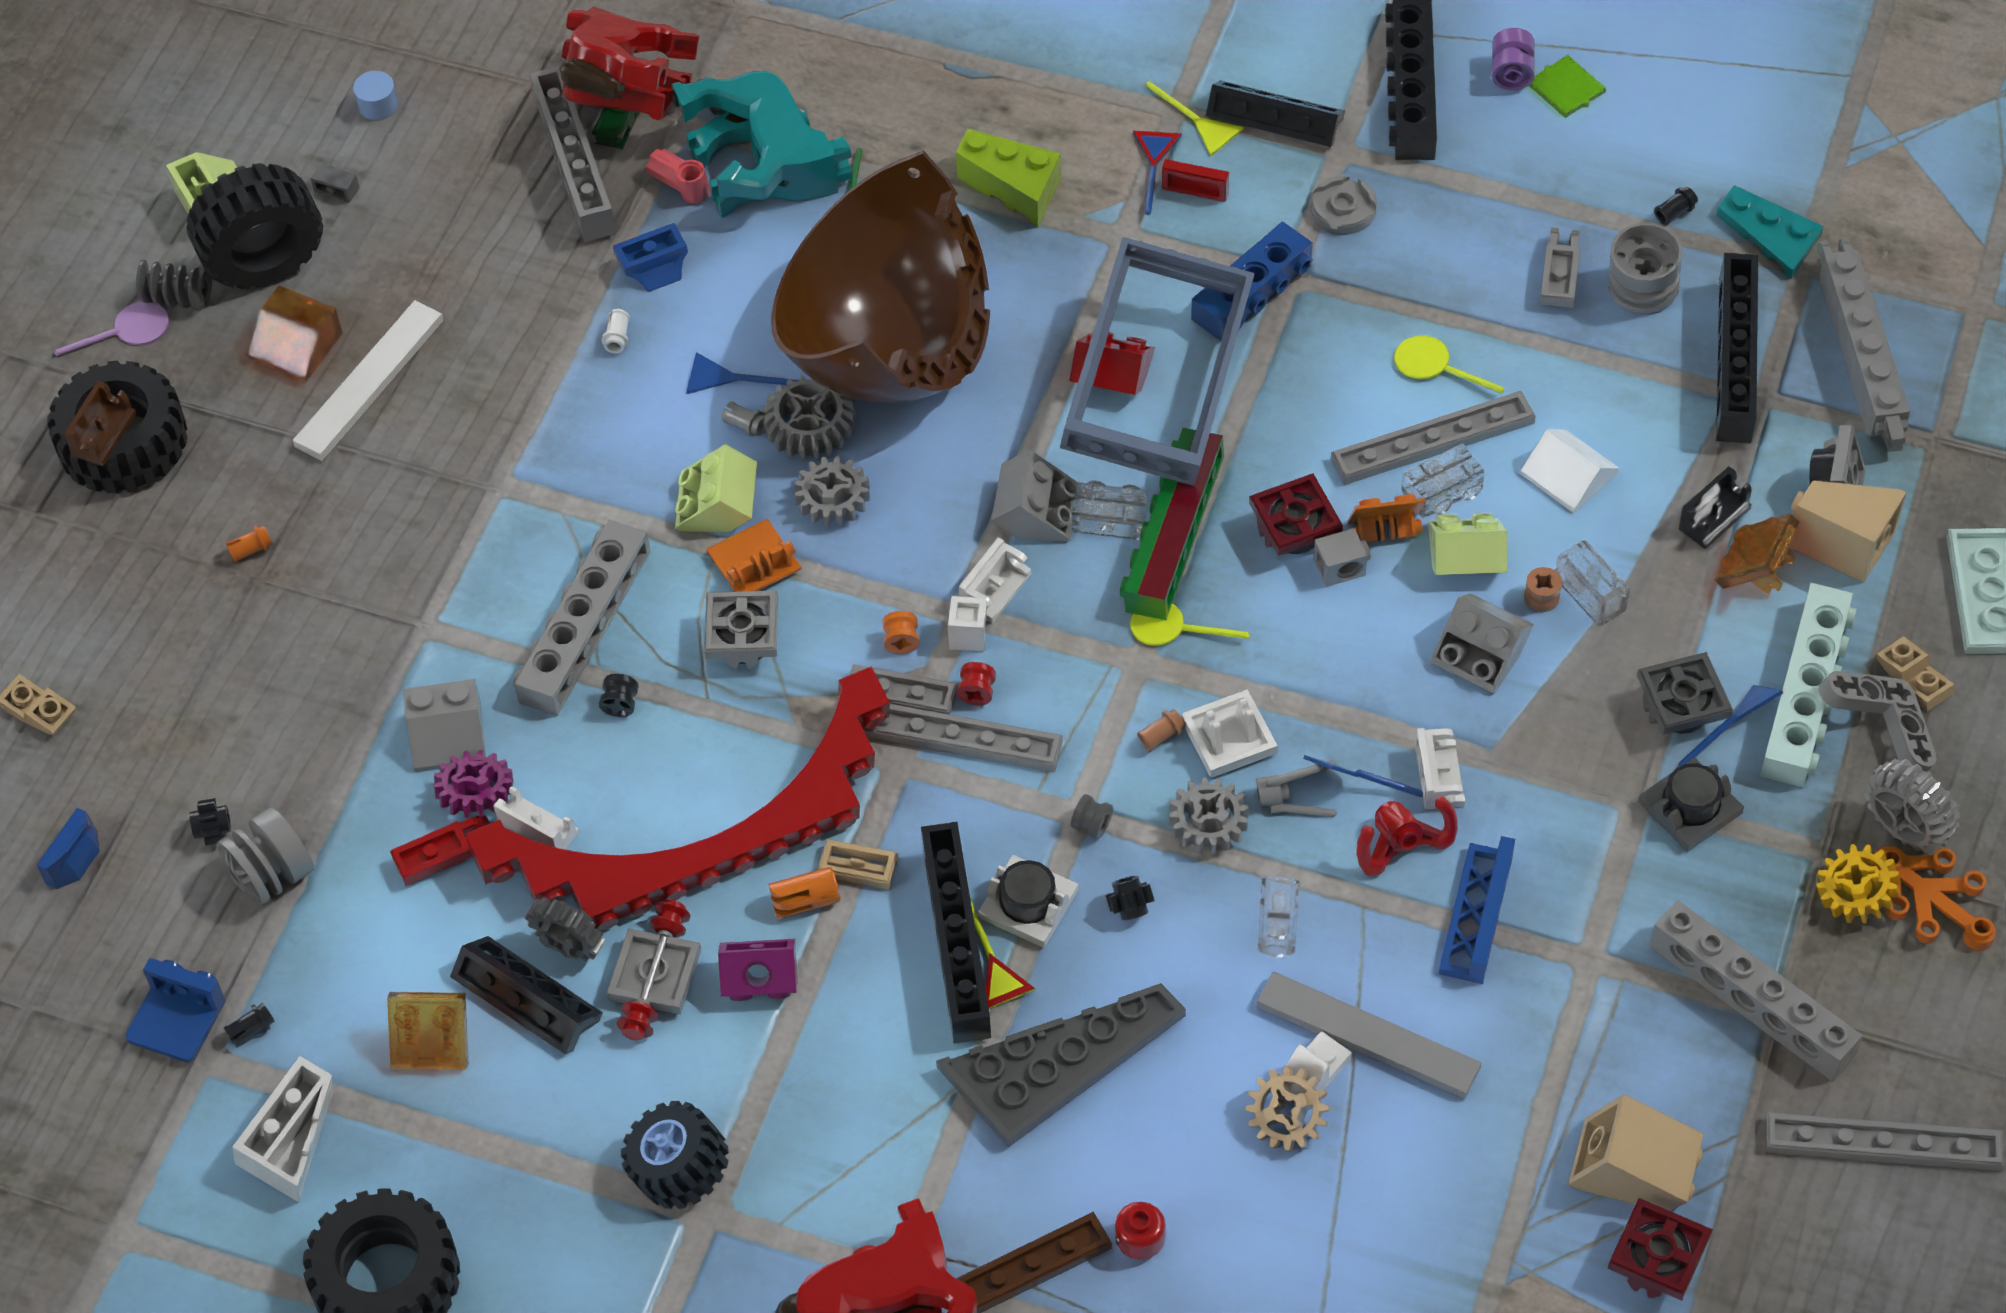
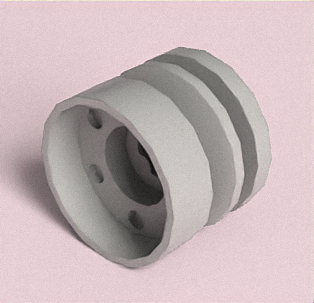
M1641 222L1627 226L1614 238L1611 243L1608 289L1612 299L1620 307L1633 313L1650 314L1662 311L1675 300L1679 293L1682 246L1678 237L1669 228L1656 223Z
M272 807L266 808L249 820V826L254 836L252 839L242 830L236 829L232 832L235 844L226 837L217 842L218 851L231 878L243 892L247 893L260 906H263L270 900L267 889L274 895H279L282 892L278 874H281L287 881L294 884L314 870L313 861L304 844L290 824Z

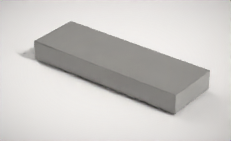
M853 664L850 675L868 667ZM873 668L890 704L951 715L957 695V683Z

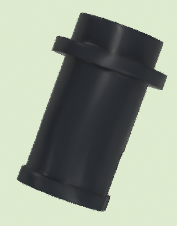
M1679 187L1675 190V195L1654 208V214L1661 224L1668 225L1685 211L1691 212L1695 208L1698 198L1690 187Z
M263 1003L257 1007L253 1004L251 1011L230 1025L223 1027L236 1048L264 1028L267 1031L271 1029L269 1025L274 1023L275 1020Z

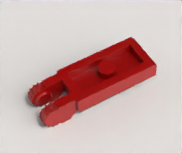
M478 815L460 823L456 821L390 851L392 860L405 886L472 858L466 833L490 824L487 816L479 817Z

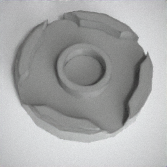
M1338 176L1328 178L1318 184L1311 197L1310 205L1314 221L1321 228L1336 234L1347 235L1357 233L1368 227L1375 218L1377 198L1374 190L1366 182L1359 179L1356 182L1349 180L1350 177Z

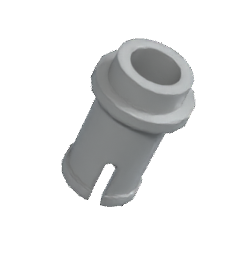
M732 401L726 405L732 411L724 408L722 413L723 422L746 430L747 435L751 437L755 435L761 436L765 432L762 411H751Z

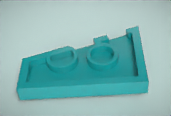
M1733 185L1723 199L1717 211V216L1741 237L1751 239L1762 249L1761 254L1769 261L1774 259L1783 267V273L1790 279H1792L1819 240L1824 228L1821 224Z

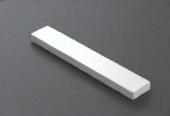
M414 300L293 439L294 447L323 461L443 322L442 313Z

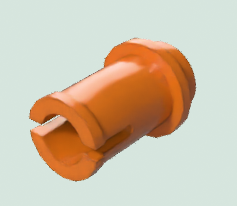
M254 526L253 531L225 542L235 563L262 549L266 552L268 551L267 547L273 545L265 526L260 528Z

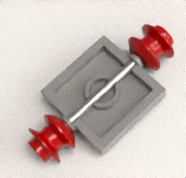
M666 900L655 905L654 910L658 916L650 920V926L657 934L628 928L607 990L608 1000L624 1003L621 1010L627 1017L619 1018L616 1024L622 1031V1034L631 1040L639 1041L653 1035V1028L648 1023L657 1021L658 1014L655 1010L681 1015L701 953V945L699 942L678 938L686 933V928L681 923L688 922L691 915L686 910V907L676 900Z

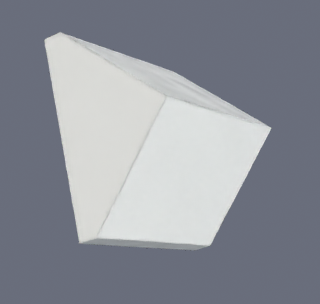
M1546 429L1522 467L1520 474L1572 513H1575L1619 473V467L1566 429Z

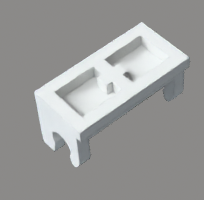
M998 537L960 584L959 596L987 598L986 621L993 624L1030 577L1031 568L1023 564L1028 557L1018 549L1004 543V540Z
M1417 729L1415 752L1425 810L1437 809L1435 807V800L1440 796L1445 797L1454 808L1465 807V795L1463 794L1455 739H1449L1454 737L1453 730Z
M510 787L509 789L511 797L508 803L499 798L493 805L497 820H501L504 828L536 842L566 850L579 833V829L575 827L574 820L567 816H564L562 820L524 799L521 791L515 787Z

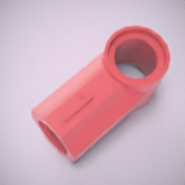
M656 149L650 155L646 165L649 175L679 191L682 199L687 203L697 204L707 199L710 189L705 168L701 162L696 160L685 161L666 149Z

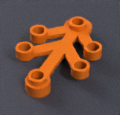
M1884 846L1874 852L1875 854L1881 849L1884 850L1887 860L1893 859L1896 863V871L1899 872L1901 882L1913 890L1917 919L1915 936L1920 942L1932 943L1939 934L1940 926L1932 916L1931 905H1933L1964 929L1963 940L1969 948L1983 951L1992 945L1996 935L1994 924L1988 918L1973 917L1944 895L1948 893H1966L1974 897L1981 895L1986 885V877L1981 872L1969 871L1964 875V878H1922L1914 872L1917 870H1935L1941 874L1950 873L1956 863V855L1948 848H1940L1935 851L1934 855H1906L1901 849L1894 846ZM1939 858H1945V859H1947L1950 863H1949V864H1943V863H1941L1938 859H1939ZM1968 881H1976L1980 886H1971ZM1901 883L1898 884L1900 896L1890 898L1892 904L1900 905L1903 910L1897 911L1893 908L1891 910L1885 908L1886 915L1896 921L1904 919L1910 907L1908 899L1902 896ZM1928 927L1933 933H1924L1921 928ZM1975 928H1981L1986 933H1979Z

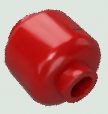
M1142 1201L1133 1202L1123 1207L1115 1221L1116 1245L1121 1252L1129 1258L1136 1260L1150 1259L1159 1253L1164 1246L1166 1238V1223L1161 1211L1151 1203Z

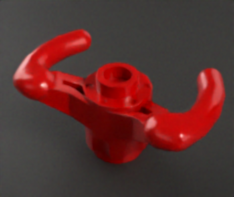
M1443 796L1435 800V807L1444 819L1442 830L1417 820L1400 802L1388 801L1382 804L1375 813V827L1380 832V836L1372 856L1370 855V847L1375 833L1374 829L1368 825L1364 826L1357 840V860L1365 875L1377 876L1382 874L1392 857L1400 852L1409 851L1416 846L1426 844L1439 850L1451 846L1455 842L1458 831V818L1452 804Z

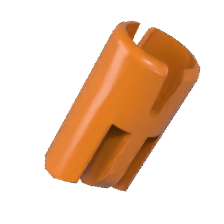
M831 867L769 883V891L777 919L834 904L841 900V896L837 892L839 889L837 879Z

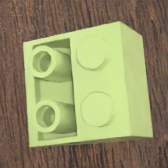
M198 152L166 165L174 192L187 213L192 208V203L196 196L203 194L202 191L206 185L215 183L218 180V176L225 172L228 175L235 172L234 169L237 168L233 160Z
M724 444L681 471L678 480V502L675 508V529L683 532H731L752 519L757 461Z
M1476 513L1472 515V519L1458 520V515L1443 514L1438 515L1437 520L1428 521L1432 569L1436 575L1507 572V530L1499 518H1493V514Z

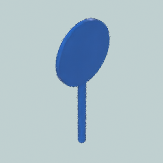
M1308 755L1303 757V759L1318 765L1423 797V791L1360 769L1352 771Z

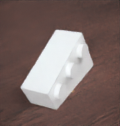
M299 1056L232 1147L234 1163L298 1203L301 1199L333 1095L332 1075Z

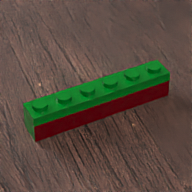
M1182 428L1178 441L1173 440L1171 446L1190 451L1196 430ZM1209 434L1195 486L1160 477L1159 486L1161 489L1159 494H1153L1149 522L1144 521L1141 527L1139 549L1134 548L1131 554L1129 577L1124 576L1121 582L1120 597L1124 598L1125 612L1167 620L1224 459L1223 435Z

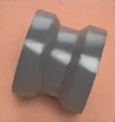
M1084 794L1074 810L1071 827L1076 830L1086 829L1090 831L1091 836L1100 839L1112 818L1113 805L1107 802L1097 803L1092 796Z

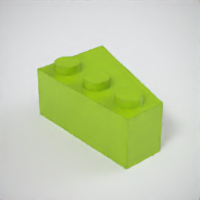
M967 129L956 151L958 179L989 198L993 195L1006 203L1007 209L1012 212L1016 210L1030 218V223L1039 227L1061 181V153L972 129Z

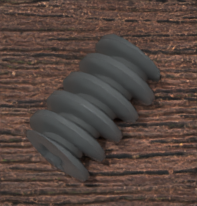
M141 260L137 269L136 288L140 300L144 303L153 301L155 304L161 305L166 302L169 306H177L179 304L182 308L192 306L194 309L200 310L209 299L212 289V278L205 270L202 277H200L199 268L196 266L192 267L190 274L187 275L186 266L180 265L175 274L172 263H167L162 272L161 264L157 261L152 264L151 270H149L148 262Z

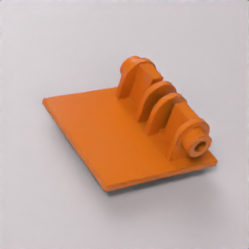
M1414 494L1400 495L1394 498V502L1381 503L1379 498L1365 499L1359 502V506L1354 507L1347 523H1356V527H1350V529L1355 528L1360 541L1365 540L1367 543L1378 540L1375 522H1377L1379 540H1385L1383 525L1385 520H1387L1390 540H1395L1394 519L1398 539L1414 538L1416 534L1422 533L1421 519L1415 520L1414 516L1418 515L1426 499H1416Z
M768 519L706 549L734 592L760 591L802 569L793 556L795 549L790 541L784 543Z

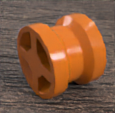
M903 610L885 615L882 620L883 630L886 632L884 648L895 654H906L917 649L919 646V635L915 632L918 628L917 616L914 613Z

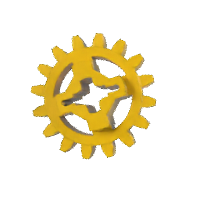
M1851 844L1850 853L1845 854L1841 849H1837L1838 858L1835 861L1830 858L1824 860L1827 870H1818L1817 874L1820 883L1816 885L1824 908H1830L1835 918L1844 913L1847 923H1851L1855 916H1860L1862 923H1867V915L1873 914L1879 919L1882 917L1880 912L1882 907L1890 910L1893 908L1890 897L1896 898L1900 896L1898 884L1901 883L1899 872L1896 871L1894 860H1887L1885 851L1882 849L1873 854L1869 844L1864 847L1863 851H1858L1855 844Z

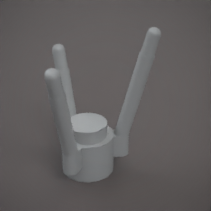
M1334 760L1327 761L1336 765ZM1315 764L1279 776L1256 778L1260 806H1270L1271 814L1288 812L1317 816H1336L1337 812L1334 809L1283 804V800L1289 799L1287 782L1329 768Z

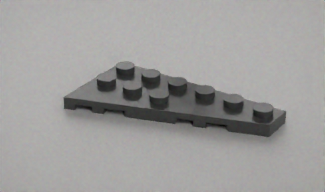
M1160 983L1119 997L1118 1002L1098 1009L1093 1006L1082 1010L1078 1016L1063 1020L1061 1017L1006 1036L1005 1041L984 1048L982 1045L971 1048L969 1053L950 1059L948 1056L936 1060V1066L1001 1140L1010 1147L1186 1016V1009Z

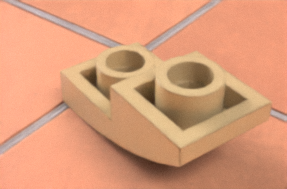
M1904 636L1876 654V659L1891 678L1904 680L1912 687L1919 706L1926 712L1954 695V684L1929 666V655Z
M18 674L0 694V708L24 723L52 736L57 733L76 711L74 705L48 687L45 691L21 674Z

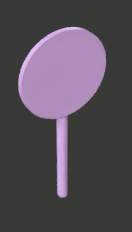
M136 302L121 310L116 317L114 329L59 348L54 353L56 356H60L115 335L130 345H148L157 341L165 334L168 329L169 318L165 309L154 302Z

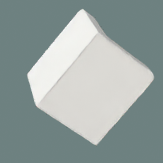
M951 596L948 618L950 650L978 652L985 650L984 630L987 598Z

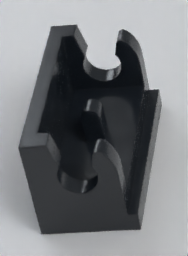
M1730 466L1682 508L1678 529L1704 549L1717 540L1747 513L1752 506L1749 503L1752 492L1750 484L1746 483L1740 489L1735 483L1737 479L1736 471Z

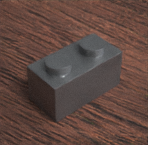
M320 163L310 177L315 192L349 203L359 189L356 174L330 165L327 166Z

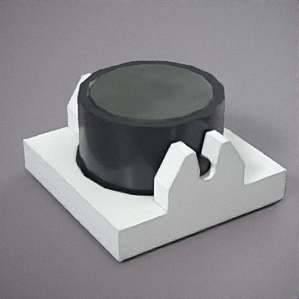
M1012 855L1006 867L998 866L996 878H991L987 898L978 911V917L980 920L1045 948L1079 891V884L1051 872L1048 867L1040 862L1024 860Z

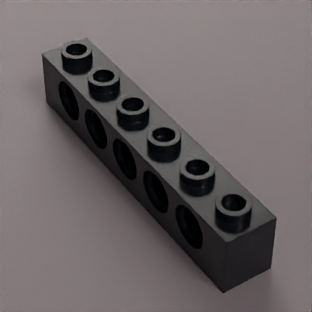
M1392 0V3H1386L1385 23H1391V27H1386V47H1392V52H1387L1386 68L1387 72H1393V76H1388L1387 96H1393L1394 100L1388 102V121H1394V126H1389V146H1395V160H1435L1437 124L1432 0Z
M1724 253L1719 276L1716 441L1751 444L1757 419L1758 255Z
M958 821L922 826V848L953 1043L990 1039V1014Z

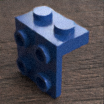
M149 958L143 972L149 983L150 990L126 1032V1039L132 1045L190 1063L198 1055L226 1000L218 980L212 974L205 971H197L195 973L183 969L181 965L172 960H164L162 962Z

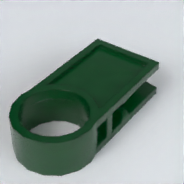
M603 107L592 132V135L596 136L593 141L594 144L623 149L640 112Z

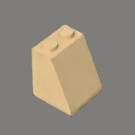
M1812 481L1806 492L1799 491L1792 503L1791 510L1795 512L1792 514L1786 530L1790 532L1787 546L1864 583L1896 532L1906 492L1892 488Z
M1623 1094L1585 1118L1568 1185L1575 1189L1635 1205L1638 1198H1641L1672 1211L1686 1204L1693 1195L1695 1185L1692 1181L1695 1169L1702 1159L1703 1151L1700 1148L1704 1133Z

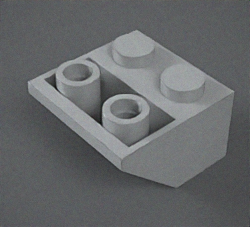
M1028 450L1001 464L991 521L1015 537L1067 542L1071 539L1080 483L1032 450Z
M1471 593L1457 599L1430 662L1494 694L1520 657L1534 624Z

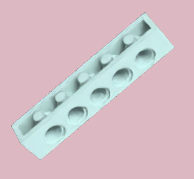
M1810 583L1782 690L1783 694L1780 697L1760 777L1803 788L1807 774L1815 775L1820 754L1813 753L1814 745L1822 746L1827 725L1820 722L1822 715L1830 716L1832 708L1823 701L1818 687L1830 673L1841 671L1842 666L1835 664L1837 657H1845L1849 637L1843 636L1844 628L1852 629L1857 610L1850 607L1853 596L1851 592ZM1790 742H1795V743H1798V744H1800V745H1794V744H1792V743H1790Z

